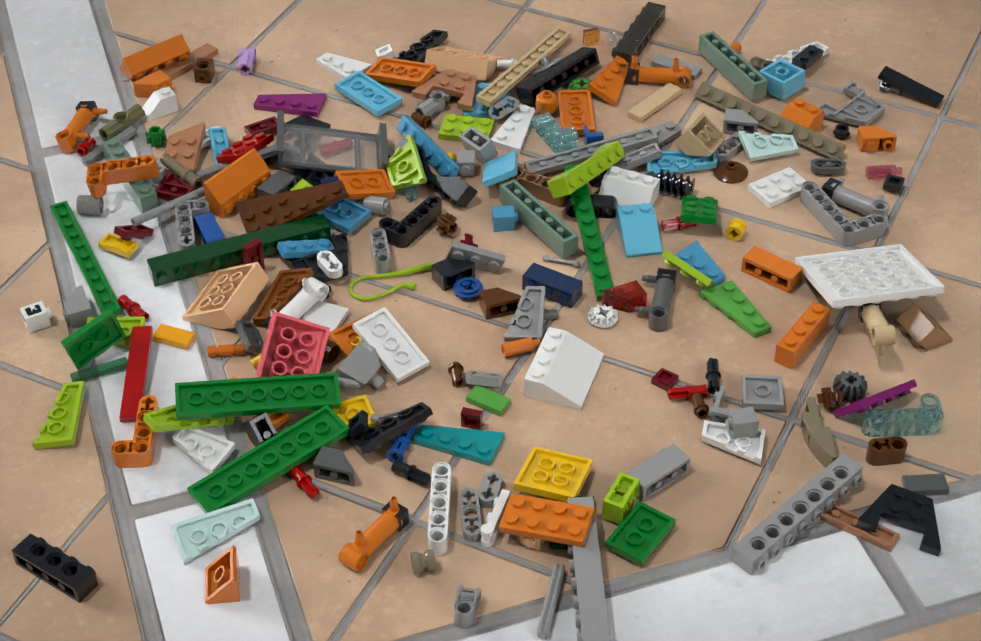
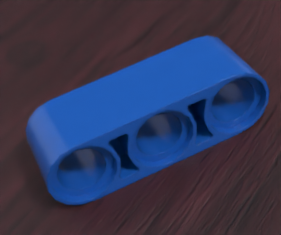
M212 212L194 216L195 227L203 244L224 239Z

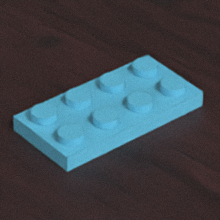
M357 71L334 84L335 90L377 117L403 103L402 97L361 71Z

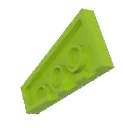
M84 381L64 383L55 400L56 405L54 409L49 411L46 424L41 426L38 439H35L32 443L35 450L75 445L86 389Z
M175 404L144 413L143 420L153 432L233 425L235 418L232 416L177 420Z

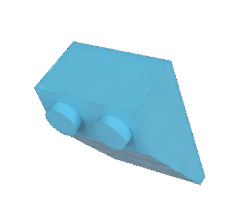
M652 203L617 206L616 226L626 258L662 254L658 224Z

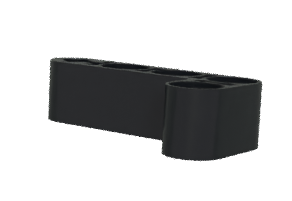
M436 195L427 197L400 222L389 217L382 218L379 221V228L385 230L388 243L398 248H406L413 243L442 214V199Z

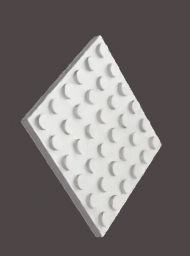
M901 244L795 257V264L803 267L802 273L829 305L836 309L850 305L862 306L866 303L879 304L881 301H899L904 298L917 299L919 296L933 297L944 293L945 286Z

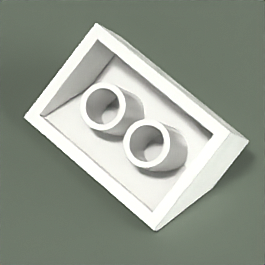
M611 166L603 177L598 195L616 197L618 206L652 203L653 205L659 196L660 179Z

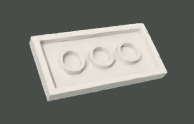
M385 307L353 323L352 328L362 341L376 348L380 359L379 362L396 383L429 366L430 361Z

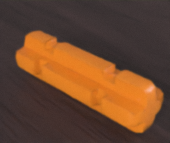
M243 343L237 344V346L228 344L216 347L214 345L207 347L208 357H216V355H219V357L235 356V354L245 355L246 350Z

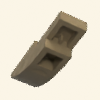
M807 397L805 412H802L801 433L812 454L826 468L839 457V451L835 450L836 438L835 435H832L830 427H824L823 420H820L821 409L820 405L816 404L815 397Z

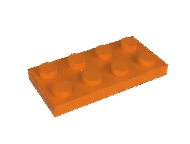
M381 57L365 74L375 81L417 88L424 84L437 71L435 64Z
M557 90L561 136L583 135L584 125L588 126L589 133L595 132L590 90Z
M511 493L499 524V532L584 547L595 515L594 507Z

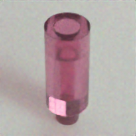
M895 164L866 166L867 179L886 178L888 174L895 176L896 174H902V167H896Z

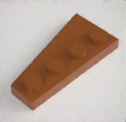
M313 269L280 270L252 319L254 324L265 325L264 321L270 316L272 309H276L279 313L302 289V279H308L314 275Z

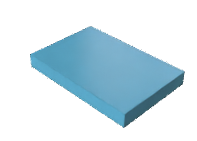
M516 150L484 163L482 181L484 187L487 188L517 175L518 154Z

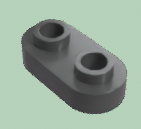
M816 158L811 161L810 169L816 175H840L845 172L846 162L839 158Z

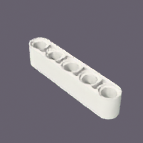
M438 462L432 468L427 536L428 549H433L434 556H441L448 549L452 478L451 466L446 462Z

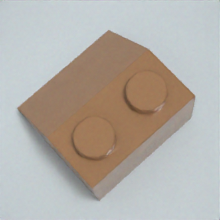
M914 303L897 318V321L901 324L900 329L906 335L910 334L912 336L910 340L918 348L922 346L929 350L950 343L953 340L932 315Z

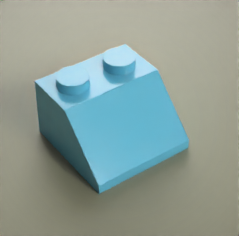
M782 59L758 71L768 80L767 90L769 94L778 99L784 100L804 88L805 70Z

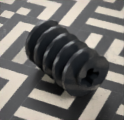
M663 169L659 171L657 176L660 179L659 191L664 190L665 193L671 191L673 195L678 193V196L692 195L695 178L690 181V176L688 175L684 180L683 174L677 178V172L670 176L669 170L665 175Z

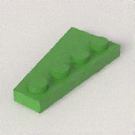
M733 281L699 292L701 299H707L711 302L710 305L712 307L722 310L725 317L734 319L737 325L752 337L756 338L771 333L772 327Z

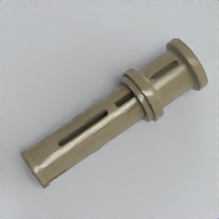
M169 154L162 155L167 160L160 158L161 163L180 176L185 183L194 187V190L203 187L205 182L203 177L197 176L192 169H186L170 157Z

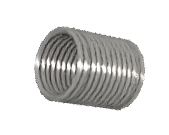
M79 195L77 197L76 210L78 214L101 215L103 213V197L93 198L91 195Z

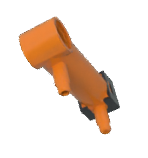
M633 55L632 62L628 63L627 85H638V82L671 83L685 89L690 86L692 73L687 66L679 67L678 58H674L672 68L640 66L638 56Z
M80 101L76 106V114L66 128L55 136L63 153H70L76 149L78 139H89L90 134L83 132L91 121H96L100 115L107 114V109L98 108L95 101Z
M392 496L390 498V501L382 508V515L363 533L361 530L355 532V541L345 544L338 555L339 562L356 572H360L366 566L369 557L396 530L400 532L409 523L408 509L398 503L397 497Z

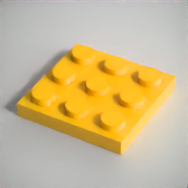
M533 446L513 483V490L567 503V498L578 497L593 466V459Z

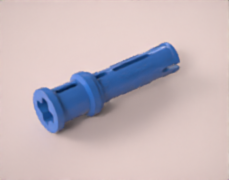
M419 423L410 427L407 432L400 433L399 436L394 438L392 448L388 449L386 453L389 461L393 463L398 459L403 462L404 454L411 447L410 440Z

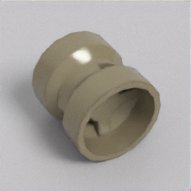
M433 549L425 550L424 554L418 552L410 553L414 574H420L425 568L429 572L436 571Z

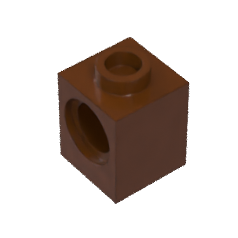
M197 58L193 68L195 82H212L215 74L214 59Z

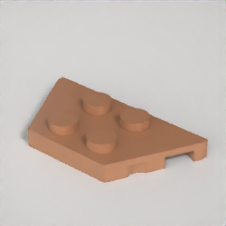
M200 123L169 135L164 154H169L170 157L186 169H192L196 172L206 130L205 123Z

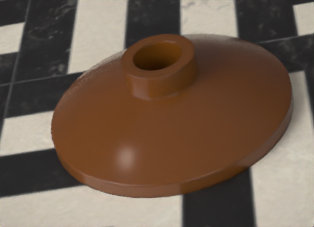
M722 161L713 169V174L721 182L736 184L747 178L748 169L737 161Z

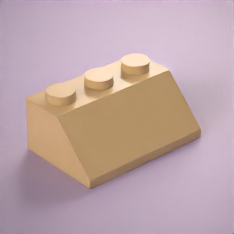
M702 113L674 143L686 155L711 156L727 136Z

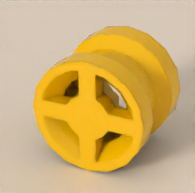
M739 218L732 219L725 230L727 238L732 241L741 240L747 228L746 223Z

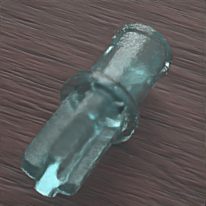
M418 185L404 188L406 199L409 202L416 200Z

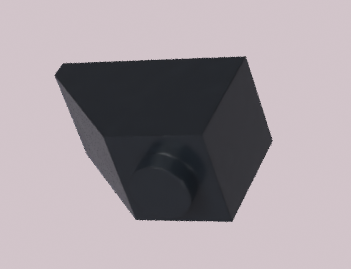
M446 258L431 265L432 279L443 291L452 288L454 283L461 278H475V263L472 261Z
M267 412L256 415L242 423L245 432L255 447L277 434Z

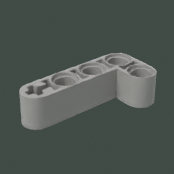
M206 199L181 201L175 205L180 250L196 247L194 216L210 212L209 202Z

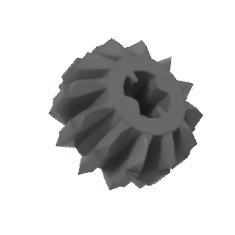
M850 370L848 373L842 371L841 374L836 375L833 383L837 391H842V401L848 400L849 403L853 400L857 402L863 399L868 387L863 375L859 376L858 372L852 373Z

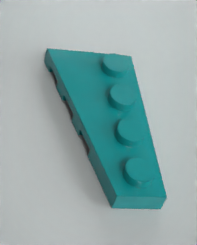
M421 425L413 441L415 445L490 466L505 438V432Z

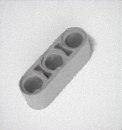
M373 228L369 232L375 273L391 272V257L386 232L382 228Z

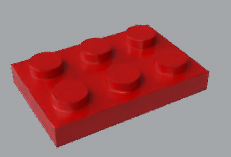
M259 133L255 136H252V134L243 136L241 141L234 142L232 147L221 151V154L216 157L218 164L234 162L253 148L258 152L275 140L273 134Z

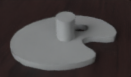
M546 56L541 57L542 66L533 70L531 75H535L556 64L562 57H557L549 62Z

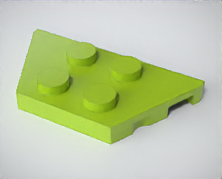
M411 135L406 137L408 141L403 148L398 147L394 155L388 160V167L386 168L391 185L395 190L427 182L414 138Z

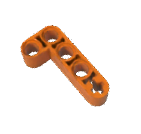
M153 155L97 162L88 166L86 184L93 198H101L107 192V185L152 179L159 175L160 170Z
M147 395L140 399L133 440H120L112 444L113 461L118 468H142L152 464L158 432H153L144 422L143 417L144 413L159 409L156 397Z

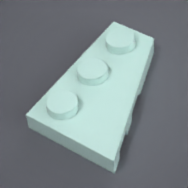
M745 131L738 132L749 162L797 153L799 149L793 135L773 133L771 135H761V132H754V134H748Z

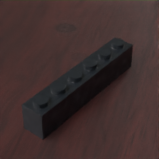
M582 47L515 87L519 102L534 104L536 103V96L544 90L554 92L598 65L600 62L596 48Z

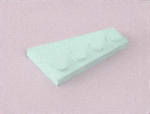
M252 498L172 524L171 530L183 563L186 564L260 520V514Z

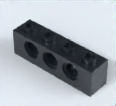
M30 533L12 549L16 565L79 603L98 586L96 572L92 567L81 564L73 556L69 557L60 548L49 545L42 537L38 538Z

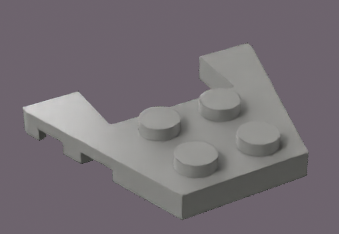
M851 81L843 89V93L853 97V99L841 108L836 109L824 102L818 106V108L824 110V118L856 126H868L884 113L885 107L873 97L869 98L865 94V90L857 88V84L854 81Z

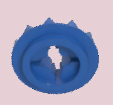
M472 277L461 278L453 285L455 296L460 297L461 300L464 298H468V300L470 298L477 299L479 291L483 290L482 283Z

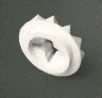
M597 304L596 307H591L588 312V320L592 325L601 328L613 326L618 321L617 310L613 309L612 306L607 307L605 304L603 306Z

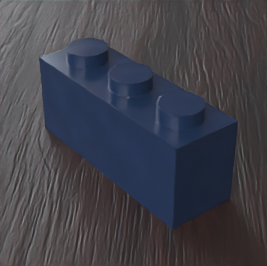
M533 263L522 275V289L525 290L526 286H545L546 299L572 308L582 296L583 281Z

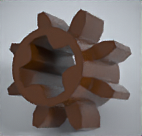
M449 213L441 214L436 219V225L438 226L436 231L445 236L453 234L458 227L455 222L457 218Z
M836 386L821 388L822 393L817 394L818 403H823L824 408L839 406L838 401L843 400L842 391H837Z

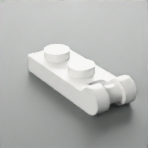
M502 489L499 497H495L493 511L488 513L486 524L481 526V545L483 547L489 548L495 542L499 532L500 521L510 498V491Z

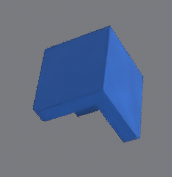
M584 125L583 140L585 145L604 140L603 132L589 133L588 126Z

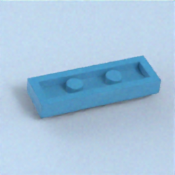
M329 239L283 241L277 244V249L283 259L303 258L321 251L334 249Z

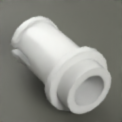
M514 58L511 60L497 59V70L508 69L517 60H514Z

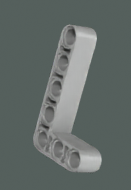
M805 181L802 183L801 203L840 245L850 247L882 237L885 234L888 217L885 214L874 213L851 221L815 182Z

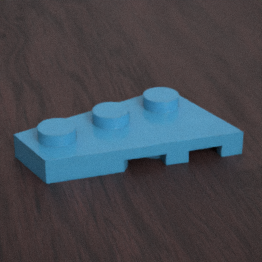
M697 241L675 254V256L713 280L714 283L711 287L725 281L726 275Z

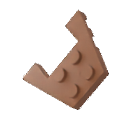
M445 69L414 89L412 97L426 100L432 91L441 90L444 94L461 98L457 103V108L471 112L477 76L453 69Z

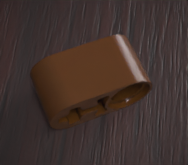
M899 436L871 439L868 443L865 459L872 466L900 464L904 461L908 443Z

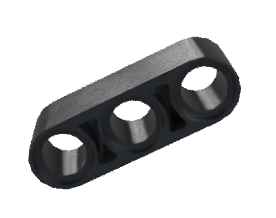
M569 195L566 199V214L569 217H576L571 195ZM590 195L596 218L612 219L616 217V207L618 206L616 197L611 195Z

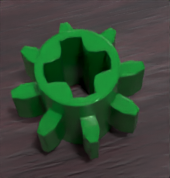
M152 126L148 132H145L147 144L151 143L153 147H160L163 145V141H167L165 129L161 130L159 126Z

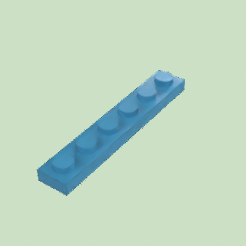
M403 114L397 130L403 136L411 135L414 138L415 143L425 150L426 160L443 177H456L460 167L409 115Z

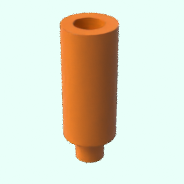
M532 337L503 343L501 344L502 354L505 358L535 350V347L540 346L541 342L539 338L533 340Z

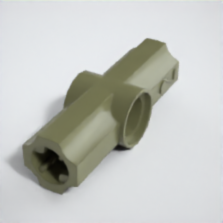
M135 104L125 112L115 113L113 115L114 120L98 130L99 135L104 141H108L145 116V110H143L141 105Z

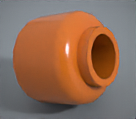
M544 90L537 94L536 111L543 116L553 114L557 109V96L549 90Z

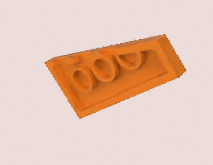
M617 55L588 85L587 89L614 107L627 75L628 62Z

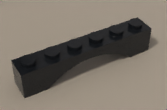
M406 135L395 147L393 152H395L398 147L403 148V146L407 143L408 140L406 139ZM415 143L426 179L429 180L428 184L434 189L440 188L438 192L447 198L449 195L451 197L449 201L454 205L458 206L460 204L466 208L478 191L459 176L442 177L433 174L427 164L425 150Z

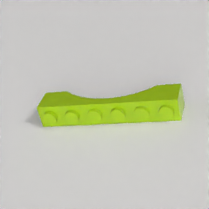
M620 141L602 145L586 161L549 180L547 184L553 198L573 193L624 158V149Z

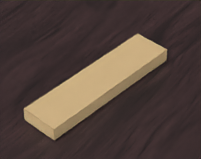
M667 83L630 109L627 116L641 123L682 94V88Z

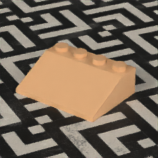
M438 46L426 50L425 63L435 64L437 68L436 74L445 69H453L477 76V82L484 83L495 72L497 59L501 60L502 57L447 46Z
M259 262L217 270L182 316V319L221 330L233 329L237 320H241L248 312L251 304L256 301V297L265 288L269 278Z

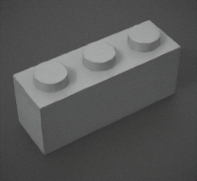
M672 444L667 448H663L653 457L647 458L637 467L631 468L627 474L640 479L638 498L643 502L687 474L690 469L691 458L675 444Z

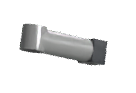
M830 178L822 186V190L837 204L865 216L874 213L888 215L889 203L883 200V195H879L873 200L842 186L845 182L844 178L838 180Z

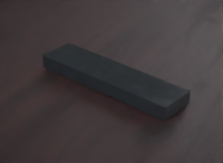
M885 66L878 76V79L934 108H937L944 98V95L888 66Z

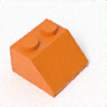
M796 97L786 105L780 116L816 132L822 127L824 110Z

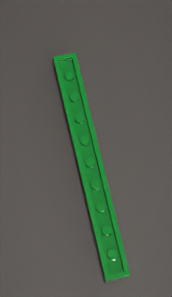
M579 164L564 166V171L566 172ZM586 183L570 195L597 302L615 299V291Z
M63 201L50 205L51 213L100 313L102 314L110 308L115 315L122 314L121 307L68 202Z

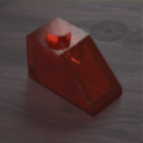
M637 280L604 290L602 296V305L612 306L615 310L627 313L635 312L636 306L646 307L647 293Z

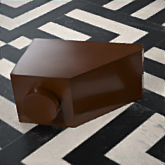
M498 287L479 291V305L486 320L515 314L521 299V295Z

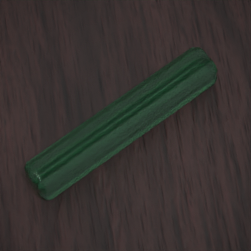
M122 357L70 374L72 382L94 379L126 369L128 360L126 357Z

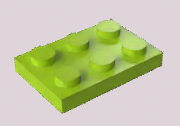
M445 114L438 132V139L461 142L459 136L471 126L490 138L495 125V119Z

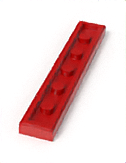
M133 326L119 416L120 422H136L139 401L144 397L153 335L152 326Z

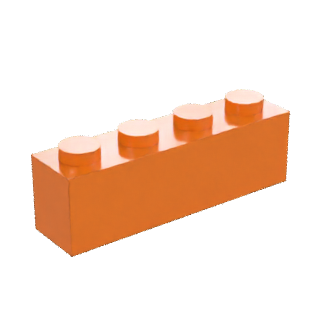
M813 301L777 343L774 362L792 369L828 326L831 308Z

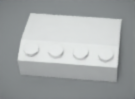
M548 327L524 378V396L581 410L603 360L604 353L568 331Z

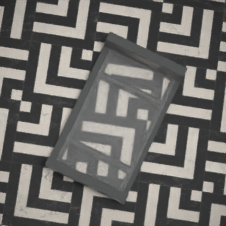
M277 110L278 166L327 172L384 169V166L388 167L386 123H379L377 134L284 123V111Z

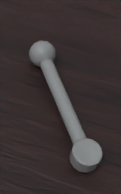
M549 255L543 256V262L552 261L570 264L574 267L580 265L578 260L569 261L550 258Z
M401 408L397 412L378 416L372 414L370 421L376 423L379 419L397 416V413L404 409Z

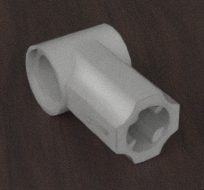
M441 90L432 91L429 99L415 107V112L423 116H429L434 112L444 111L446 108L444 92Z

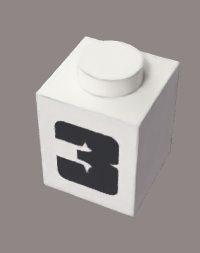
M42 301L20 308L23 322L29 333L51 326L49 319L52 318L49 307L45 308Z

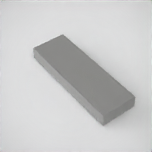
M658 54L651 61V66L672 68L674 58ZM679 60V67L687 66L690 68L692 73L691 80H695L702 72V67Z
M655 142L625 154L624 158L612 166L629 170L660 158L663 154Z

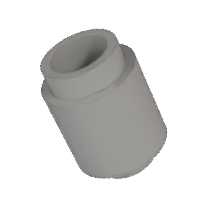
M369 196L365 197L363 206L370 209L372 214L386 215L390 211L391 203L385 197Z

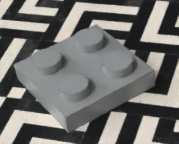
M741 376L743 408L783 410L782 376Z

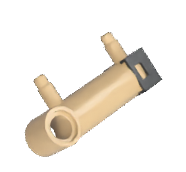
M866 303L858 306V318L861 323H865L866 334H871L872 343L876 346L877 354L883 355L884 345H894L896 342L894 325H889L881 312V303Z

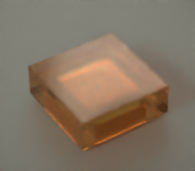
M598 27L583 30L584 46L599 44L600 30Z

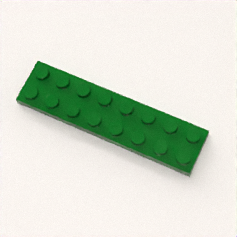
M337 372L175 383L177 420L260 415L265 412L267 414L317 411L325 405H328L331 409H341Z
M325 405L187 488L188 493L205 514L236 504L287 473L294 466H298L318 454L322 446L329 447L348 436L347 433L350 428L328 405Z

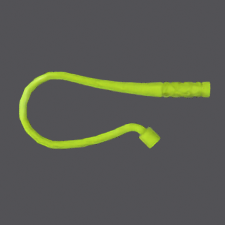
M429 262L389 273L360 276L349 284V293L355 299L370 301L386 296L404 286L407 289L415 290L416 283L410 281L408 283H400L388 291L370 297L358 296L353 293L352 289L356 282L364 279L410 275L431 270L432 263Z

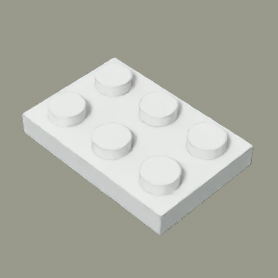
M788 167L748 184V191L770 209L800 196L802 183L806 180L792 168Z

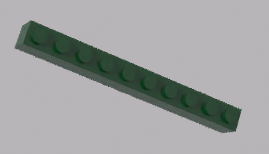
M324 214L149 258L147 259L149 274L154 286H159L243 264L242 246L256 238L262 243L263 258L279 254L277 249L278 242L329 239L331 241L330 225Z

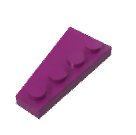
M327 94L258 95L253 105L254 110L276 113L277 110L284 111V114L300 116L304 114L318 118L327 99Z
M915 379L844 406L833 411L836 418L857 411L858 414L870 410L869 405L873 409L883 405L882 400L884 399L888 403L898 399L897 394H899V397L910 394V389L917 387Z

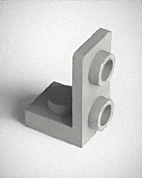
M721 385L720 391L715 392L713 399L715 404L710 406L708 417H711L712 422L725 423V420L728 419L729 409L721 408L725 396V385Z

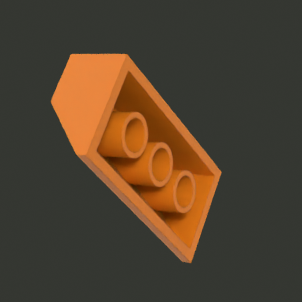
M180 34L123 58L120 69L130 80H138L143 78L146 73L150 72L152 74L163 66L166 68L173 65L174 61L187 59L190 49L183 35Z
M251 149L203 183L205 198L209 202L210 212L223 219L237 209L235 202L249 200L257 195V187L271 176L270 169L256 149Z

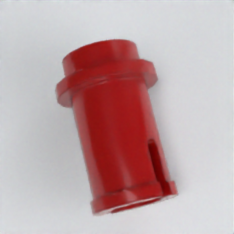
M90 137L79 143L76 147L77 154L80 156L87 155L89 150L96 145L95 139Z

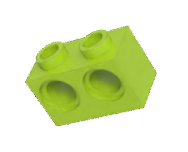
M623 472L619 473L603 500L602 518L618 524L624 520L639 496V478Z

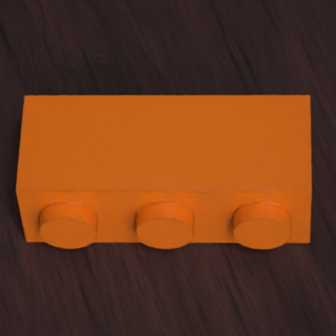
M753 246L743 256L741 267L742 272L787 293H790L801 282L803 267L757 246Z

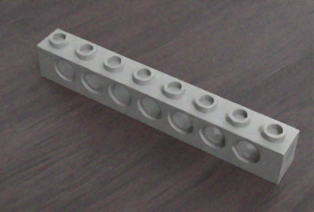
M844 453L841 454L732 547L731 561L749 575L763 569L769 559L775 558L783 547L789 546L798 534H803L813 521L817 522L821 518L822 513L827 509L831 510L836 501L840 498H845L850 489L854 486L857 487L863 479V466Z

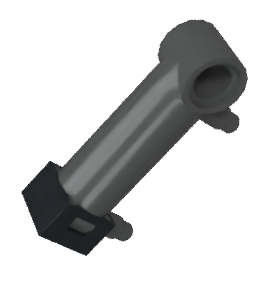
M658 268L657 276L642 275V281L656 283L651 307L636 306L635 312L649 315L648 327L654 332H663L667 329L672 296L676 285L677 270Z

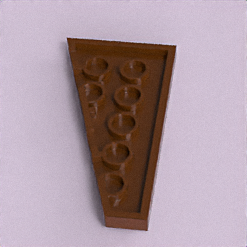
M341 180L235 202L246 233L304 219L348 198L349 195Z

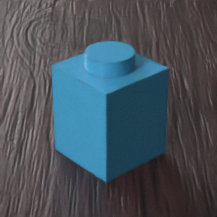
M513 205L492 207L493 231H514L515 223H518V212H514Z

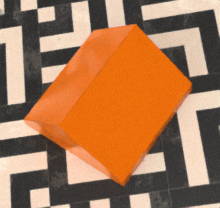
M234 545L205 568V603L208 605L240 602V566L237 548Z

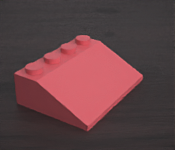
M274 311L269 321L254 378L319 373L330 328Z

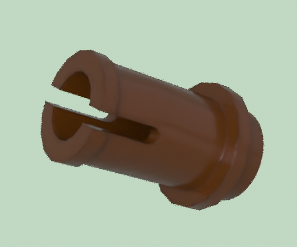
M417 112L411 114V118L421 125L422 128H429L431 126L432 119L430 116H423Z
M452 362L448 367V372L452 378V385L456 386V388L462 387L465 384L462 373L464 368L459 362Z
M700 393L691 395L690 400L694 407V414L699 418L706 417L709 413V407L705 404L703 395Z

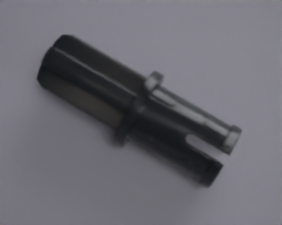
M709 358L707 362L705 377L708 380V393L715 394L716 388L718 392L720 391L721 373L719 372V362L716 358Z
M397 459L391 466L392 472L406 477L408 481L414 480L423 485H428L431 481L430 474L417 469L416 465H408Z

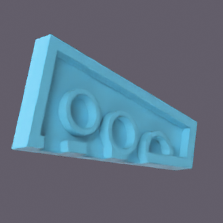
M662 151V157L647 162V175L652 177L658 176L661 169L664 170V175L668 170L670 174H673L674 172L684 173L715 169L717 167L716 152L711 156L686 155L681 151Z

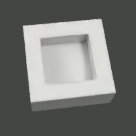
M390 44L375 50L378 59L395 56Z

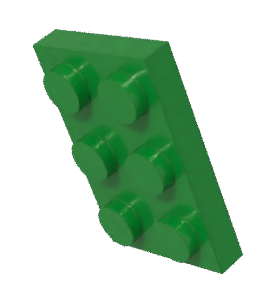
M695 195L682 196L680 221L716 225L718 200L713 197L697 198Z
M109 308L63 339L60 343L73 365L79 370L123 340L126 335L114 312Z
M639 501L605 541V548L642 567L674 528L676 519Z

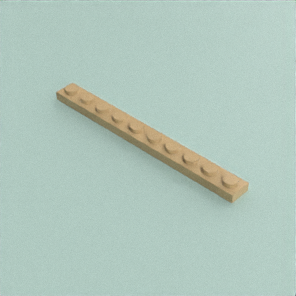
M560 27L555 28L476 95V102L491 107L541 64V57H549L571 38V32Z

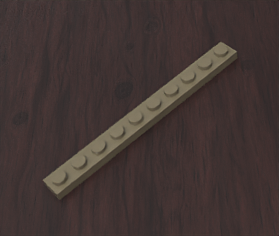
M703 81L694 95L696 98L724 111L726 108L743 110L758 121V126L775 134L793 135L797 144L828 158L840 159L846 149V146L840 142Z

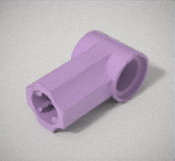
M239 48L237 70L244 76L252 72L253 63H256V49Z

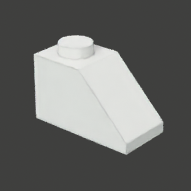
M170 87L161 88L152 93L143 106L146 120L150 121L178 111L176 94Z

